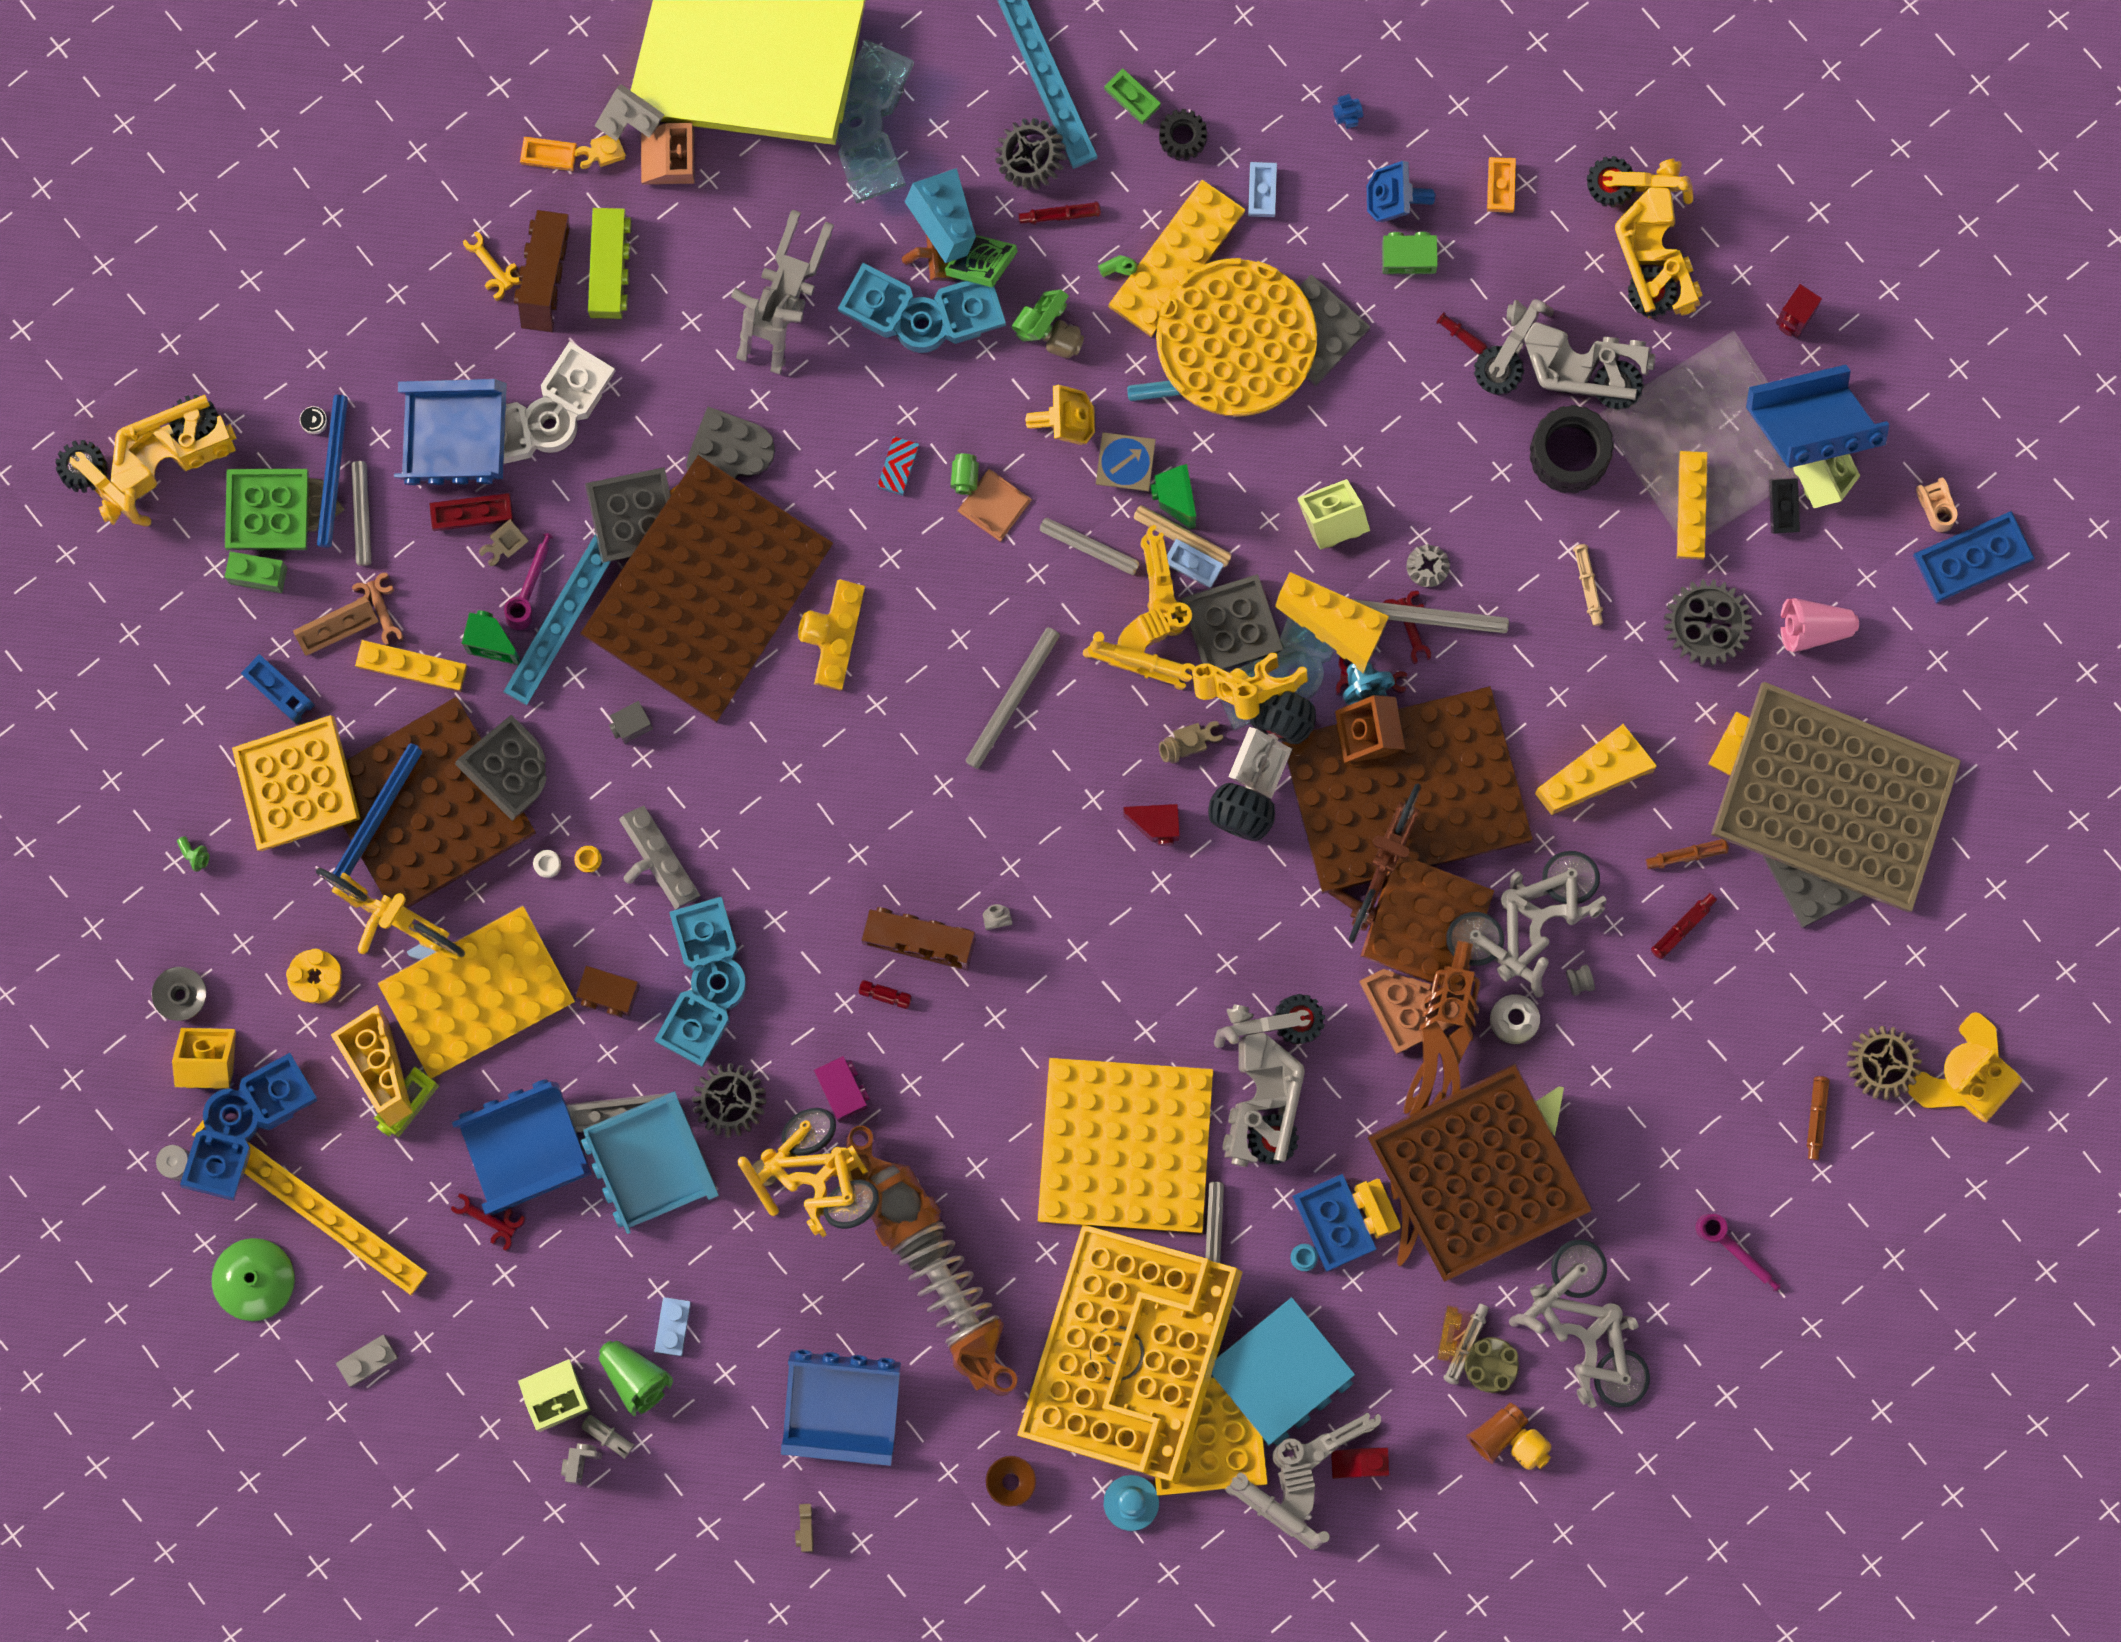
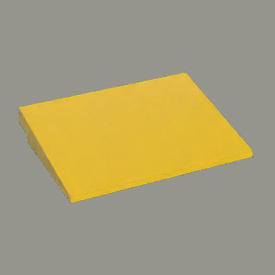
M1082 1225L1017 1436L1178 1484L1243 1272L1235 1267L1213 1262L1203 1257ZM1119 1326H1123V1327H1126L1127 1329H1126V1330H1123V1329H1119L1118 1327H1119ZM1136 1333L1144 1346L1143 1363L1136 1374L1121 1381L1123 1377L1135 1370L1140 1361L1141 1350L1139 1340L1135 1338ZM1118 1342V1343H1122V1345H1121V1346H1119V1345L1114 1346V1343ZM1109 1355L1110 1359L1116 1362V1365L1110 1363L1106 1356ZM1092 1364L1095 1366L1099 1374L1094 1370Z

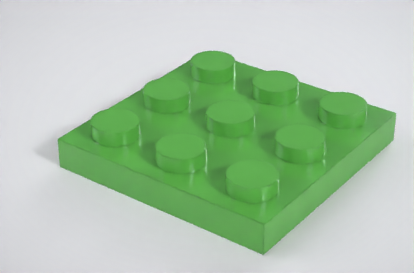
M227 469L225 549L307 550L308 469Z

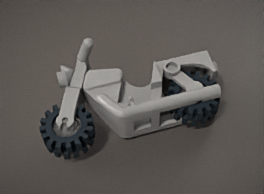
M1534 299L1527 310L1521 302L1514 300L1513 305H1508L1507 320L1511 321V326L1514 327L1516 325V327L1510 333L1503 346H1492V348L1483 350L1484 352L1479 354L1478 360L1474 364V376L1482 389L1496 395L1511 393L1510 391L1515 390L1518 387L1517 385L1523 380V362L1518 354L1524 344H1526L1538 382L1543 388L1555 392L1596 396L1605 406L1621 410L1627 409L1639 402L1644 384L1639 370L1626 361H1619V356L1635 360L1640 365L1642 374L1648 376L1649 370H1654L1656 354H1651L1652 348L1646 347V342L1630 340V345L1619 344V339L1612 337H1603V342L1595 341L1588 353L1578 354L1570 347L1566 332L1537 322L1539 313L1546 317H1551L1554 314L1552 307L1539 299ZM1601 360L1604 365L1597 371V376L1594 377L1595 384L1587 383Z

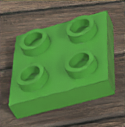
M1061 289L1047 291L1042 294L1033 309L1025 306L1011 326L1017 332L1015 336L1023 342L1044 339L1053 327L1051 322L1055 316H1060L1067 306L1065 301L1069 295Z

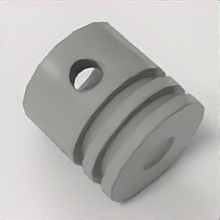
M176 1145L164 1147L156 1158L157 1169L165 1177L174 1181H181L190 1152Z

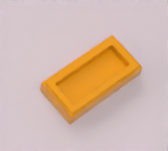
M524 137L520 163L521 165L574 171L577 143Z

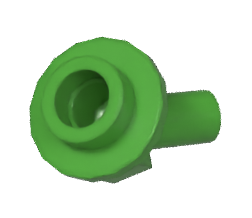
M186 836L177 839L181 852L185 859L190 862L193 871L199 872L207 866L210 855L207 853L206 846L201 845L192 850Z

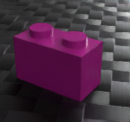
M844 1056L814 1070L838 1122L868 1108L865 1102L870 1100L864 1086L858 1087L854 1077L858 1073L852 1060L846 1062Z

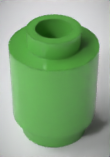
M957 454L955 455V460L952 461L950 487L957 494L970 495L972 491L977 490L979 463L976 462L977 457L975 455Z

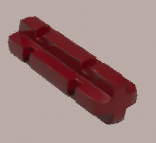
M862 980L858 990L860 995L866 997L873 996L872 998L891 1005L895 1003L898 1007L904 1009L909 1008L912 996L908 993L901 992L900 994L898 990L879 984L875 986L873 982Z

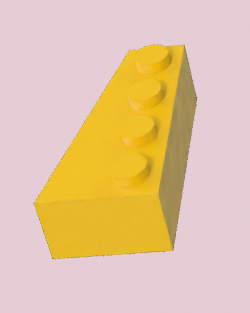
M1289 572L1275 606L1301 627H1306L1313 632L1315 637L1322 643L1326 642L1337 651L1336 653L1342 658H1347L1355 664L1356 668L1364 673L1389 617Z
M1622 724L1537 788L1535 795L1549 813L1553 815L1582 803L1589 798L1601 795L1610 789L1629 783L1643 775L1654 772L1657 766L1626 726Z

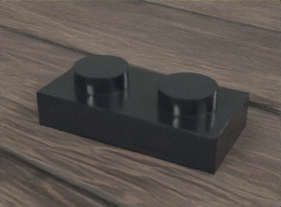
M1798 478L1769 479L1771 533L1800 532Z

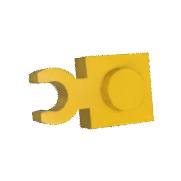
M608 135L592 139L590 143L592 148L581 146L575 151L576 156L586 155L588 157V160L581 162V169L589 168L594 161H598L599 166L602 167L624 160L626 156L620 140L615 141Z

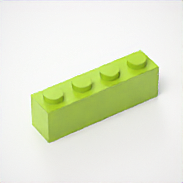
M593 208L588 298L590 318L622 319L623 311H627L628 295H623L624 285L629 284V269H625V259H630V243H626V233H631V217H627L625 209Z

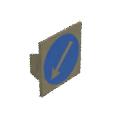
M1102 432L1096 485L1149 492L1156 439Z

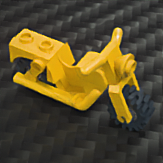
M188 395L184 396L185 402L179 399L176 401L177 406L173 405L170 409L118 430L115 437L111 482L106 478L107 473L105 470H108V465L98 446L95 447L92 442L87 444L85 440H81L80 445L73 441V447L71 448L66 444L64 446L65 453L59 451L58 456L60 459L56 458L55 461L57 465L56 471L68 489L72 488L77 493L81 489L82 493H87V487H90L92 491L94 490L103 499V506L99 507L104 522L110 521L114 525L122 512L133 524L147 527L151 524V519L138 513L135 501L157 486L155 469L161 460L170 457L185 471L198 468L207 462L226 457L229 453L236 451L232 440L237 438L231 424L225 425L211 401L208 402L206 395L200 397L199 395H194L192 400ZM169 423V425H167V426H164V427H162V428L160 427V426H162V425H164V424ZM173 436L178 438L179 444L173 439Z

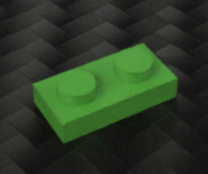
M1123 68L1104 86V90L1142 125L1161 107V103Z

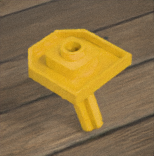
M1062 385L1053 386V407H1049V411L1028 413L1025 419L1029 429L1051 427L1054 429L1055 439L1078 445L1087 444L1095 433L1094 406L1086 392Z

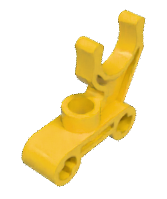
M1269 653L1266 658L1256 663L1254 677H1249L1239 668L1228 673L1211 664L1196 666L1192 671L1196 697L1202 700L1218 697L1234 705L1235 714L1238 718L1249 720L1259 714V703L1265 702L1276 694L1281 696L1285 691L1294 693L1301 685L1308 682L1307 669L1299 667L1294 674L1284 678L1269 676L1268 674L1279 667L1277 654Z

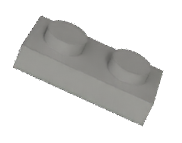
M381 1335L338 1361L336 1365L349 1387H353L396 1361L398 1357L385 1335Z

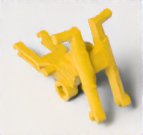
M1152 525L1140 543L1144 550L1149 578V602L1147 604L1149 612L1139 615L1122 631L1118 638V643L1115 645L1104 642V634L1096 632L1090 646L1083 650V656L1143 675L1146 679L1150 677L1172 684L1176 689L1183 690L1186 684L1181 683L1179 679L1184 682H1189L1192 679V676L1185 671L1192 672L1195 668L1193 664L1186 663L1183 665L1160 658L1157 654L1144 653L1148 646L1166 639L1167 635L1177 636L1181 634L1192 618L1189 606L1177 602L1174 598L1173 583L1163 538L1164 534L1159 533L1158 536H1154L1152 532L1155 531L1156 525Z

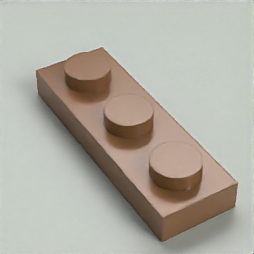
M367 596L293 630V633L304 655L307 656L379 621Z

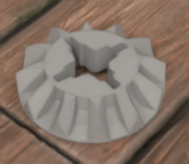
M1426 544L1416 547L1411 552L1406 567L1408 575L1413 582L1423 587H1434L1446 579L1450 563L1447 554L1439 546ZM1423 557L1429 562L1437 560L1433 565L1434 574L1429 569L1418 571L1424 565Z

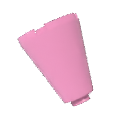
M1793 598L1786 599L1781 611V618H1785V627H1780L1782 641L1786 650L1791 652H1799L1852 637L1859 628L1858 616L1852 610Z

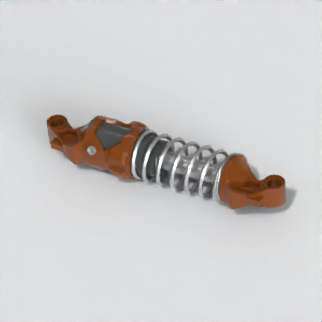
M865 1126L854 1127L846 1139V1149L853 1146L868 1172L863 1174L859 1167L850 1172L852 1180L868 1181L878 1190L879 1204L871 1219L877 1227L875 1233L883 1247H889L892 1254L900 1255L902 1260H900L899 1265L903 1266L908 1263L911 1270L916 1271L909 1276V1281H913L925 1274L929 1277L932 1283L920 1290L917 1296L922 1297L936 1290L941 1299L929 1306L927 1312L931 1313L945 1305L950 1313L939 1321L936 1327L941 1328L953 1321L957 1324L959 1330L949 1336L945 1342L948 1344V1348H950L949 1350L953 1355V1367L969 1378L976 1391L984 1387L998 1396L1008 1395L1017 1384L1016 1373L1012 1369L995 1362V1352L1004 1324L997 1315L980 1322L990 1312L992 1303L985 1302L971 1307V1304L981 1296L983 1288L972 1287L964 1291L961 1290L972 1280L974 1275L971 1271L952 1275L963 1264L964 1257L959 1255L943 1260L954 1248L955 1241H944L943 1239L946 1226L943 1225L944 1223L939 1216L941 1213L940 1208L932 1196L926 1195L909 1165L886 1162L873 1157L872 1131ZM857 1134L864 1136L866 1145H856L853 1142V1136ZM854 1187L856 1196L859 1197L864 1209L867 1211L873 1201L872 1191L866 1187ZM958 1261L953 1267L948 1269L947 1264ZM968 1276L959 1285L957 1284L956 1280ZM975 1293L969 1300L966 1299V1295ZM985 1308L978 1316H976L975 1311ZM997 1376H1006L1010 1381V1386L1008 1388L1000 1387L997 1384Z

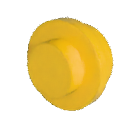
M583 846L575 854V864L582 872L592 873L602 863L601 853L593 846Z

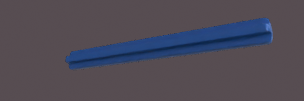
M339 394L333 397L317 545L322 548H330L332 546L348 397Z
M408 744L333 871L334 875L340 877L342 873L350 876L421 756L422 750L417 745Z

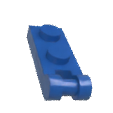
M260 654L241 672L244 678L296 725L302 720L301 716L307 709L310 711L315 706L309 698ZM295 697L299 703L292 710L287 704Z

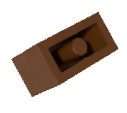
M586 966L576 998L581 1001L580 1005L596 1010L597 1006L607 1009V1014L622 1018L623 1014L630 1016L640 984L637 981Z

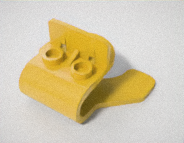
M1975 1012L1971 1013L1959 1027V1032L1966 1039L1967 1043L1957 1046L1948 1055L1944 1065L1946 1079H1938L1926 1072H1921L1915 1077L1916 1084L1908 1085V1094L1924 1108L1962 1106L1975 1117L1987 1123L2022 1083V1078L1999 1058L1996 1027L1983 1015Z

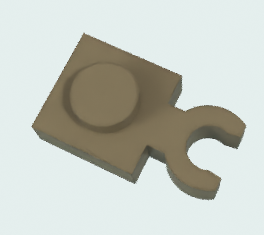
M509 519L490 535L494 543L482 546L479 554L481 556L485 555L486 552L494 554L493 558L488 561L491 567L498 563L502 553L509 558L529 540L515 523Z
M1218 721L1210 722L1202 730L1199 723L1174 730V739L1179 741L1182 747L1181 758L1207 750L1205 742H1221L1223 735L1213 736L1210 733L1211 729L1219 726Z
M799 1504L800 1530H795L796 1547H801V1552L803 1553L814 1552L811 1504Z

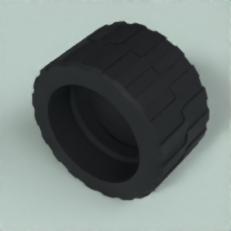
M1562 406L1549 412L1539 422L1530 445V462L1539 480L1552 490L1555 489L1561 493H1578L1579 491L1590 489L1594 484L1596 485L1601 477L1604 476L1614 449L1613 435L1608 428L1607 422L1597 412H1593L1584 406ZM1570 427L1587 433L1594 441L1597 449L1596 458L1591 466L1575 472L1566 471L1556 466L1546 452L1548 438L1554 431Z

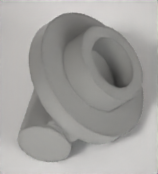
M994 904L989 906L983 913L986 930L1012 925L1010 911L1005 906Z

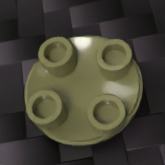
M1496 1337L1483 1338L1470 1347L1468 1350L1469 1354H1466L1465 1372L1472 1385L1481 1391L1489 1393L1508 1389L1518 1374L1519 1361L1517 1351L1508 1342Z

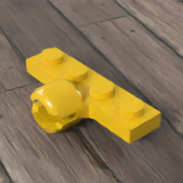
M839 579L836 583L829 614H822L811 610L803 614L798 628L799 640L816 645L821 649L814 684L838 691L842 690L865 586Z

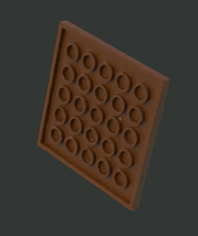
M457 697L346 760L360 815V820L343 825L352 841L408 744H415L422 750L421 756L361 856L383 897L386 895L393 899L396 894L401 893L406 898L403 906L407 909L536 834L524 812L512 821L455 765L458 758L481 740Z
M1516 1063L1368 1135L1370 1144L1444 1282L1592 1211V1207Z

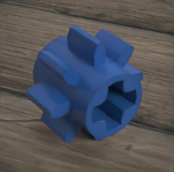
M1350 94L1337 97L1338 104L1332 106L1337 125L1345 124L1346 129L1358 126V119L1364 117L1359 99H1351Z

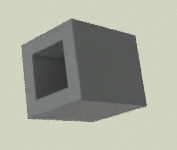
M639 701L610 715L613 723L609 727L615 739L621 737L624 744L653 730Z

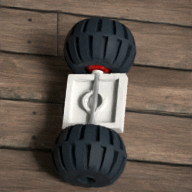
M1285 691L1281 696H1278V694L1273 695L1265 702L1259 703V714L1255 718L1250 719V723L1254 728L1249 727L1229 774V778L1244 786L1225 783L1215 791L1209 802L1208 814L1211 823L1232 835L1246 840H1261L1268 834L1274 824L1276 815L1275 805L1269 798L1272 799L1292 751L1291 748L1278 740L1290 744H1299L1308 738L1315 726V706L1304 697L1289 691Z

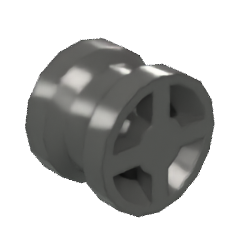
M1587 964L1582 965L1579 970H1566L1567 981L1573 996L1579 995L1584 990L1589 992L1595 990L1594 980Z

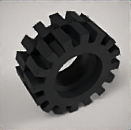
M1182 109L1181 112L1174 110L1172 115L1167 114L1165 116V120H1162L1159 129V142L1162 145V150L1164 152L1167 151V156L1170 158L1175 156V160L1180 161V158H1184L1187 161L1189 157L1195 158L1198 156V152L1201 153L1204 150V145H1206L1207 130L1206 124L1202 122L1200 115L1196 116L1195 111L1191 110L1188 113L1186 109ZM1187 126L1192 130L1194 136L1189 143L1180 144L1174 140L1173 132L1177 127Z

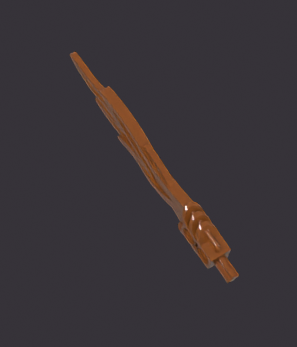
M1457 941L1452 967L1445 966L1444 970H1438L1435 973L1431 994L1425 999V1003L1429 1002V1005L1422 1013V1017L1426 1015V1019L1419 1028L1422 1034L1423 1063L1418 1068L1405 1099L1403 1113L1408 1114V1116L1429 1105L1437 1073L1438 1053L1442 1061L1443 1083L1442 1090L1438 1091L1431 1105L1446 1098L1450 1082V1095L1460 1091L1459 1063L1470 1041L1473 1042L1474 1036L1471 1032V1027L1473 1025L1476 1028L1474 1012L1477 1015L1479 1013L1476 1003L1480 980L1474 976L1475 972L1468 971L1473 948L1472 943ZM1440 975H1443V977H1442V982H1441V987H1440L1439 989H1437V988H1438V984H1439ZM1454 975H1460L1464 980V985L1460 990H1453L1450 985V980ZM1475 982L1473 995L1471 996L1472 983ZM1449 1002H1455L1458 1006V1012L1454 1017H1448L1445 1014L1444 1008ZM1437 1021L1460 1025V1027L1446 1037ZM1421 1080L1418 1094L1413 1097L1414 1091ZM1391 1183V1195L1396 1200L1398 1194ZM1401 1200L1402 1223L1397 1256L1398 1266H1401L1407 1260L1418 1236L1414 1226L1407 1243L1409 1215Z

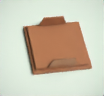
M988 469L978 482L977 490L971 492L957 511L1001 542L1032 499Z

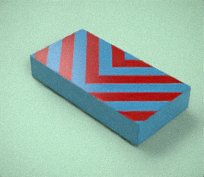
M893 436L877 485L878 489L904 495L919 448L918 443Z

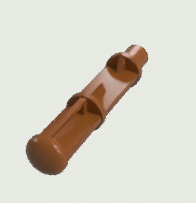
M1720 839L1665 853H1658L1656 857L1645 859L1647 869L1657 867L1664 869L1665 865L1671 863L1698 861L1699 859L1715 855L1727 854L1729 845L1727 841Z
M1816 1076L1813 1079L1806 1144L1809 1149L1808 1160L1819 1161V1153L1823 1147L1830 1079L1825 1076Z

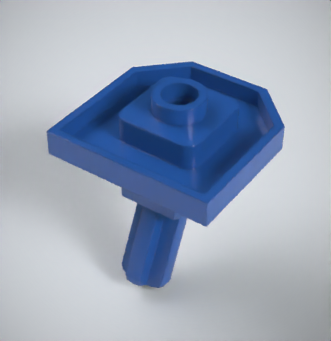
M1400 161L1376 169L1366 186L1367 212L1377 222L1382 223L1410 214V204L1432 205L1436 198V193L1433 189L1412 187V184L1409 183V162Z

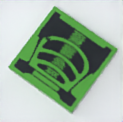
M976 235L968 255L949 262L945 268L946 276L993 288L1018 252L1017 247L1014 244Z

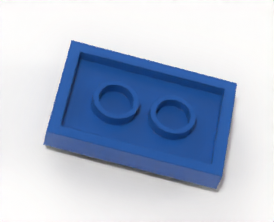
M1343 1174L1292 1196L1326 1272L1376 1250V1246L1365 1226Z

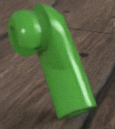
M1119 255L1098 265V269L1103 278L1114 272L1131 275L1137 271V263L1131 258Z

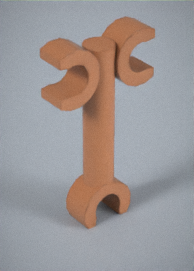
M381 573L375 580L366 584H354L352 589L354 592L364 590L365 595L363 597L367 596L368 600L371 598L384 630L382 632V641L386 646H390L388 641L390 634H397L399 641L403 640V635L398 628L393 626L381 593L384 595L391 594L394 588L392 585L386 588L381 587L382 581L389 578L387 573Z

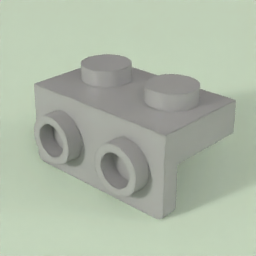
M577 1444V1448H569L568 1459H563L561 1475L566 1477L565 1481L570 1484L582 1485L585 1457L602 1459V1453L596 1451V1447L587 1444Z

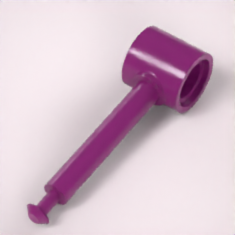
M550 533L543 534L545 536L543 544L538 546L519 597L509 599L504 606L506 623L513 630H524L532 622L529 599L547 556L549 540L553 539ZM516 609H521L525 612V615L521 618H514L511 613Z
M1705 1214L1697 1220L1695 1229L1697 1235L1702 1240L1721 1243L1764 1284H1770L1774 1288L1773 1291L1780 1289V1283L1774 1282L1771 1279L1772 1275L1726 1234L1728 1227L1722 1216L1718 1214ZM1709 1220H1714L1718 1226L1717 1232L1712 1236L1705 1230V1225Z

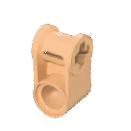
M1942 477L1936 483L1924 487L1922 485L1917 486L1918 499L1926 512L1931 527L1940 533L1949 531L1954 525L1958 514L1945 479ZM1937 514H1947L1950 518V521H1940L1937 517Z

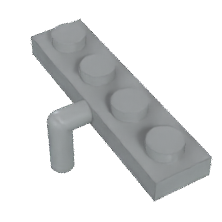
M643 805L624 814L619 820L643 857V860L635 863L624 875V881L631 884L643 871L650 869L675 910L696 901L701 895L645 806Z
M669 1093L567 1104V1108L576 1132H582L583 1129Z

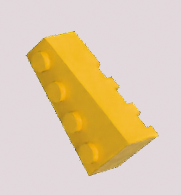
M376 1005L332 1033L331 1036L377 1113L388 1127H391L413 1112L389 1020L379 1006Z

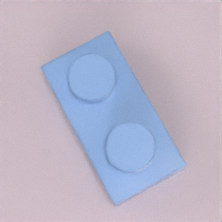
M1250 162L1248 216L1275 217L1277 163Z
M1178 539L1175 540L1167 554L1169 567L1209 589L1213 586L1224 566L1223 563Z
M663 1297L655 1353L682 1357L691 1301Z

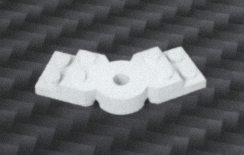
M569 341L541 384L543 398L531 403L527 409L518 402L506 404L504 464L531 458L536 449L542 452L553 453L568 447L576 436L577 421L590 416L602 397V391L616 372L615 369ZM548 419L557 421L552 429L543 428V424Z

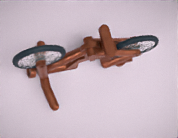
M1415 784L1406 804L1399 802L1385 836H1375L1373 839V845L1379 848L1372 863L1377 868L1364 902L1356 900L1341 889L1328 892L1331 896L1352 909L1350 917L1354 919L1351 924L1353 929L1349 937L1350 943H1354L1360 930L1366 931L1375 918L1374 912L1376 908L1374 905L1386 879L1387 871L1393 873L1399 857L1407 858L1409 855V849L1406 847V844L1420 811L1414 808L1421 790L1420 784Z

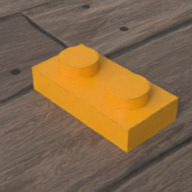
M1489 157L1487 212H1514L1516 158Z

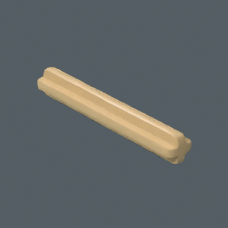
M1143 505L1137 508L1134 519L1148 527L1156 525L1155 531L1163 533L1164 536L1174 541L1178 539L1223 563V567H1226L1230 562L1231 553Z

